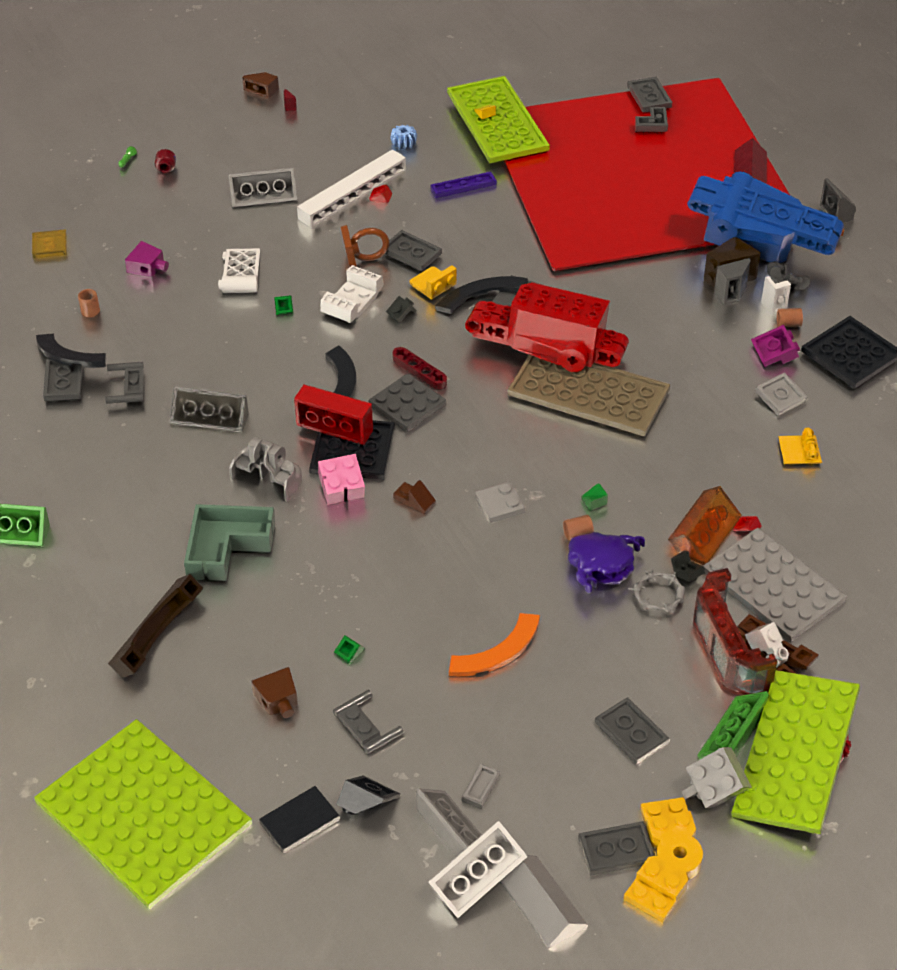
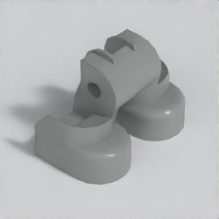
M259 437L252 439L248 447L240 450L233 458L229 467L231 480H234L241 470L251 473L256 467L260 471L261 479L270 471L271 483L275 482L284 486V497L287 502L302 483L301 469L297 464L285 459V448Z

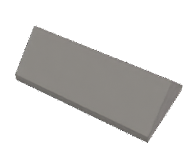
M294 168L228 174L232 208L297 201Z
M421 788L416 791L417 810L456 857L482 835L446 791Z
M527 855L528 857L500 882L549 949L587 928L588 924L538 857Z

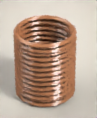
M92 289L82 290L78 294L81 314L85 317L98 315L100 307L96 291Z
M801 308L777 310L778 327L781 325L785 327L802 326L803 312Z
M589 515L567 519L563 522L564 533L569 541L575 536L594 532L593 523Z

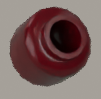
M169 149L159 150L155 157L156 169L162 173L173 171L176 164L175 154Z

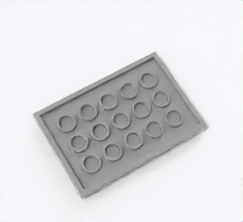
M759 528L753 530L703 566L707 576L767 624L775 622L779 633L790 642L843 604L847 598L843 592Z

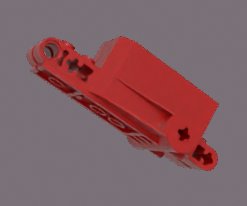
M537 283L521 285L511 306H504L491 301L477 302L465 323V328L473 334L472 337L509 345L515 350L561 365L570 372L581 371L585 366L592 367L593 363L617 367L629 344V339L625 334L614 330H606L610 300Z

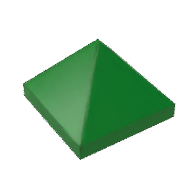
M291 295L274 297L276 315L293 313Z

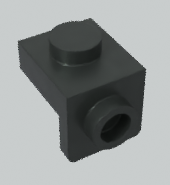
M398 296L386 312L401 323L410 310L413 313H416L417 310L413 307L414 303L406 297L404 300Z
M686 550L671 558L673 570L676 572L675 576L688 582L696 580L705 573L702 565L690 560L689 552Z

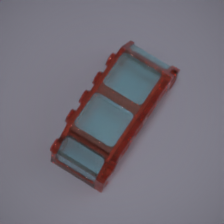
M725 568L708 572L704 584L697 591L692 624L724 687L743 695L764 691L768 693L770 685L774 681L777 660L774 654H769V658H764L760 655L759 648L749 650L726 604L728 584L732 576L729 569Z

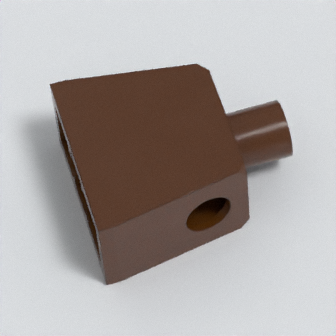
M289 667L251 681L253 695L269 715L281 713L283 718H289L294 714L293 707L298 705Z

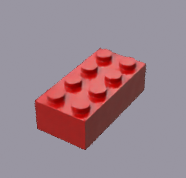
M303 384L294 398L297 426L365 445L373 432L372 403Z

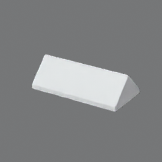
M497 821L430 879L428 883L442 902L459 918L528 856L503 825Z

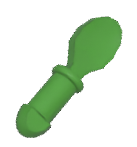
M129 146L127 148L126 154L123 155V158L118 163L119 167H125L131 157L137 154L135 147Z

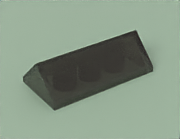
M174 387L171 424L243 432L249 415L247 395Z

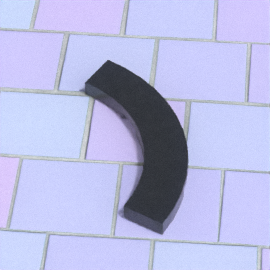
M500 276L465 284L444 296L435 305L436 311L451 314L457 307L465 303L468 298L488 294V291L517 293L521 285L528 284V278Z
M54 333L36 335L38 349L43 352L44 356L55 362L69 366L82 364L86 368L106 367V353H83L69 350L57 343Z
M338 345L325 353L326 359L331 362L338 373V383L333 393L353 398L356 390L355 366L348 353Z

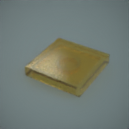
M66 229L32 233L33 258L67 255Z

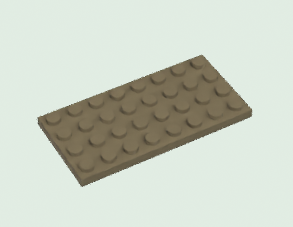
M529 355L508 388V395L645 437L670 390V384L593 363L592 367L585 366L581 371L570 372L561 365Z

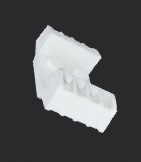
M354 265L346 270L347 282L336 294L326 292L321 299L320 309L322 313L324 312L349 323L362 315L384 286L381 275L355 267Z

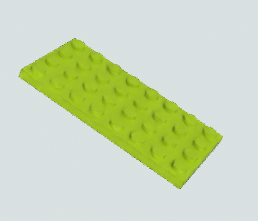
M505 76L447 88L449 97L489 163L549 151V143ZM487 105L496 106V115L481 119L474 111V109Z
M775 670L768 692V701L763 708L744 770L752 788L736 796L731 812L732 817L821 835L860 692V684Z

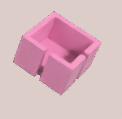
M356 454L318 461V474L327 505L344 502V489H347V501L364 498L365 485Z

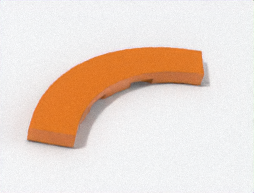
M520 613L517 624L510 635L500 644L489 650L471 655H451L449 676H474L476 673L494 671L512 662L526 650L527 645L535 637L540 615Z

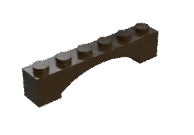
M191 574L178 578L109 661L108 664L121 678L135 674L146 660L145 657L159 635L202 591L203 587Z

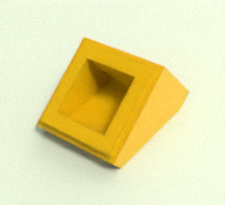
M487 105L474 109V111L481 119L496 115V106Z

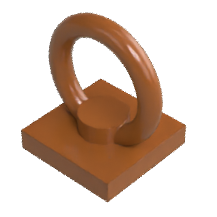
M341 226L350 267L352 265L357 267L355 258L361 261H374L381 258L387 252L389 238L382 230L365 228L355 233L350 239L348 226ZM365 235H377L382 239L383 245L376 253L366 255L360 253L357 241Z

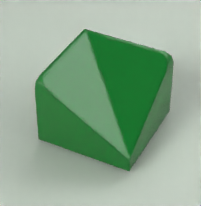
M598 483L583 494L581 499L591 511L607 505L608 494Z

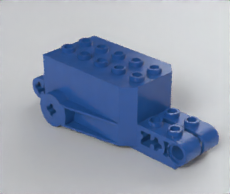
M735 172L731 177L726 176L724 181L707 176L699 177L687 203L692 211L709 216L704 241L720 246L729 239L738 237L761 252V260L770 263L785 262L793 244L825 255H832L835 252L844 228L843 222L838 220L837 216L804 206L798 199L760 180L754 179L745 172Z

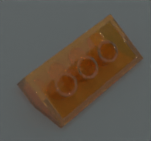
M721 486L704 490L668 541L678 554L686 550L689 552L691 560L705 565L711 560L742 514Z

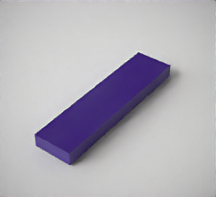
M490 171L431 184L430 189L435 198H441L497 185V180Z

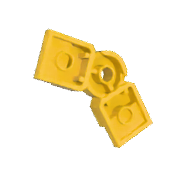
M684 797L641 803L642 817L652 847L657 849V854L647 858L637 872L636 879L624 894L623 899L664 923L687 890L688 880L693 879L699 873L702 864L703 850L700 843L695 839L696 827L691 811L687 809Z

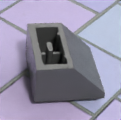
M749 258L717 267L714 293L723 305L739 302L747 287L750 267Z

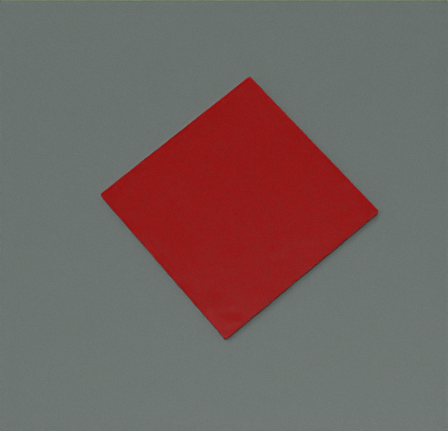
M720 78L663 86L672 101V108H666L668 130L666 132H635V116H650V112L641 111L630 91L525 107L549 143V151L507 159L504 162L553 271L715 245L704 241L709 216L692 211L687 205L699 177L707 176L724 181L726 176L731 177L734 174L735 149L752 138L759 144ZM767 157V184L790 195Z

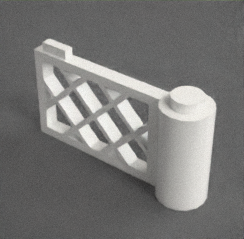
M260 248L227 249L226 252H223L222 258L225 260L222 280L218 282L219 290H222V293L258 292Z

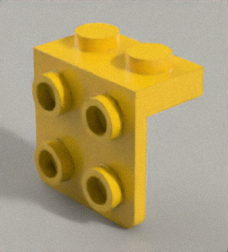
M451 265L441 271L432 266L410 279V285L432 300L457 284V268Z

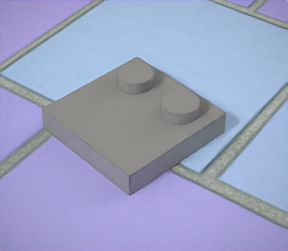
M785 372L757 386L755 390L777 416L805 403L808 398Z
M511 482L475 492V498L489 523L525 513V506Z

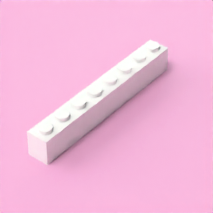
M392 149L297 206L298 220L313 228L369 194L374 188L382 186L405 172L406 157Z

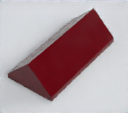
M752 138L735 149L734 173L745 172L754 179L767 184V152Z

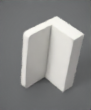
M767 276L764 281L761 303L772 316L777 314L778 309L787 308L791 284L788 280L775 284Z

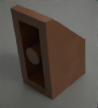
M263 72L242 77L243 89L245 91L270 98L279 90L278 76Z

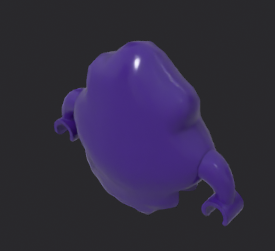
M599 532L579 535L570 540L567 557L569 563L577 568V581L585 587L587 593H591L592 587L597 588V582L604 585L620 584L634 572V551L639 552L640 546L645 547V539L642 536L604 535Z

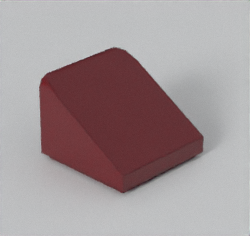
M284 89L285 110L296 111V97L287 89Z

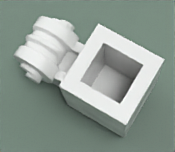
M775 622L759 626L745 634L753 653L765 651L768 654L766 662L770 667L776 668L787 661L789 653L781 643L783 639Z

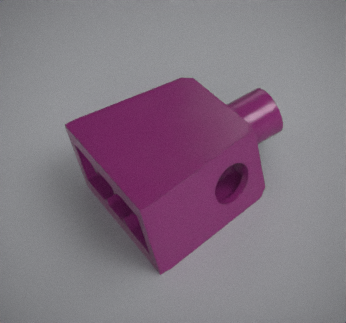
M140 241L126 257L125 266L126 272L129 274L153 277L158 270L167 271L169 262L164 261L161 249Z

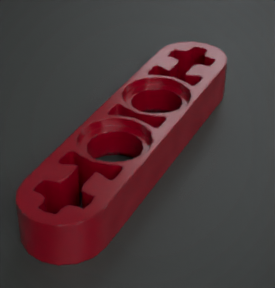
M397 347L393 350V361L397 365L436 390H442L447 386V376L443 372L404 347ZM413 362H414V363H417V365L412 366V365H409V363H413ZM423 371H429L430 373H429V374H423L422 372H423Z

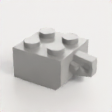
M722 747L686 767L691 778V786L681 792L685 800L697 796L698 799L702 800L705 808H714L752 787L731 747Z

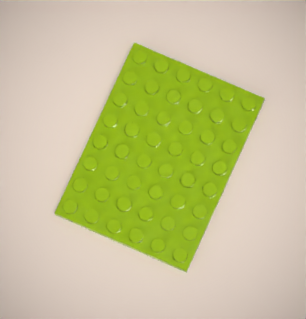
M137 719L34 797L35 802L149 909L252 825V818Z

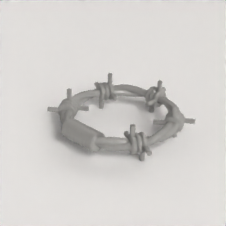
M645 569L646 574L633 585V588L628 590L634 591L636 598L643 607L642 611L645 609L646 611L648 609L665 610L668 613L671 611L673 614L674 611L672 609L678 603L683 602L685 587L676 579V572L673 574L653 573L654 569L649 572ZM655 576L668 579L669 585L676 583L678 587L675 602L671 604L666 602L665 604L663 601L662 604L664 606L659 607L648 602L650 598L646 599L644 597V599H641L639 592L641 588L645 589V587L641 586V583L645 580L649 582L650 579L656 581Z

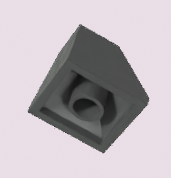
M828 178L824 179L820 201L822 209L828 214L837 216L838 220L843 223L853 220L856 212L855 204Z

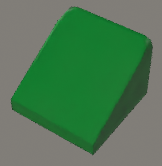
M344 635L334 653L351 663L364 651L365 647Z

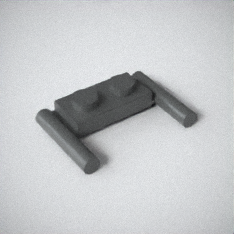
M143 362L107 364V371L125 370L124 395L106 396V404L143 401Z
M369 689L333 709L334 715L339 718L367 754L404 733L403 728L398 726L383 736L380 735V731L358 706L373 697Z

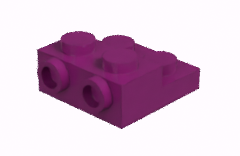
M784 325L751 339L764 367L780 360L782 364H785L799 357L798 352L800 348L797 342L792 341L794 337L791 330L787 331Z

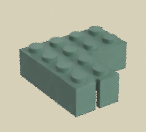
M196 504L184 560L186 575L191 574L197 580H204L205 577H208V580L226 581L231 551L271 552L275 529L274 507Z

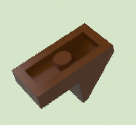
M418 480L414 486L404 482L393 493L394 499L423 514H426L436 503L435 498L421 480Z

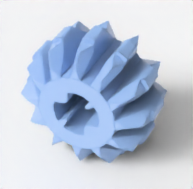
M402 124L392 129L390 137L394 147L406 149L416 145L417 133L414 127Z

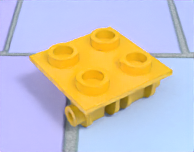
M805 428L800 436H778L784 464L822 463L816 435H814L811 428Z

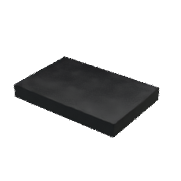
M313 786L261 817L259 822L283 854L338 822L340 815L318 788Z

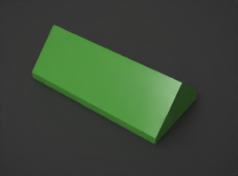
M0 504V543L44 545L50 527L46 507Z
M767 691L736 696L697 755L699 759L708 756L722 747H731L737 757L760 721L763 708L768 701L769 694Z

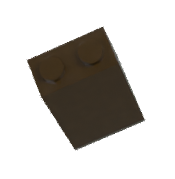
M738 237L729 239L707 253L704 281L715 287L718 266L748 258L750 259L747 282L756 280L761 252Z

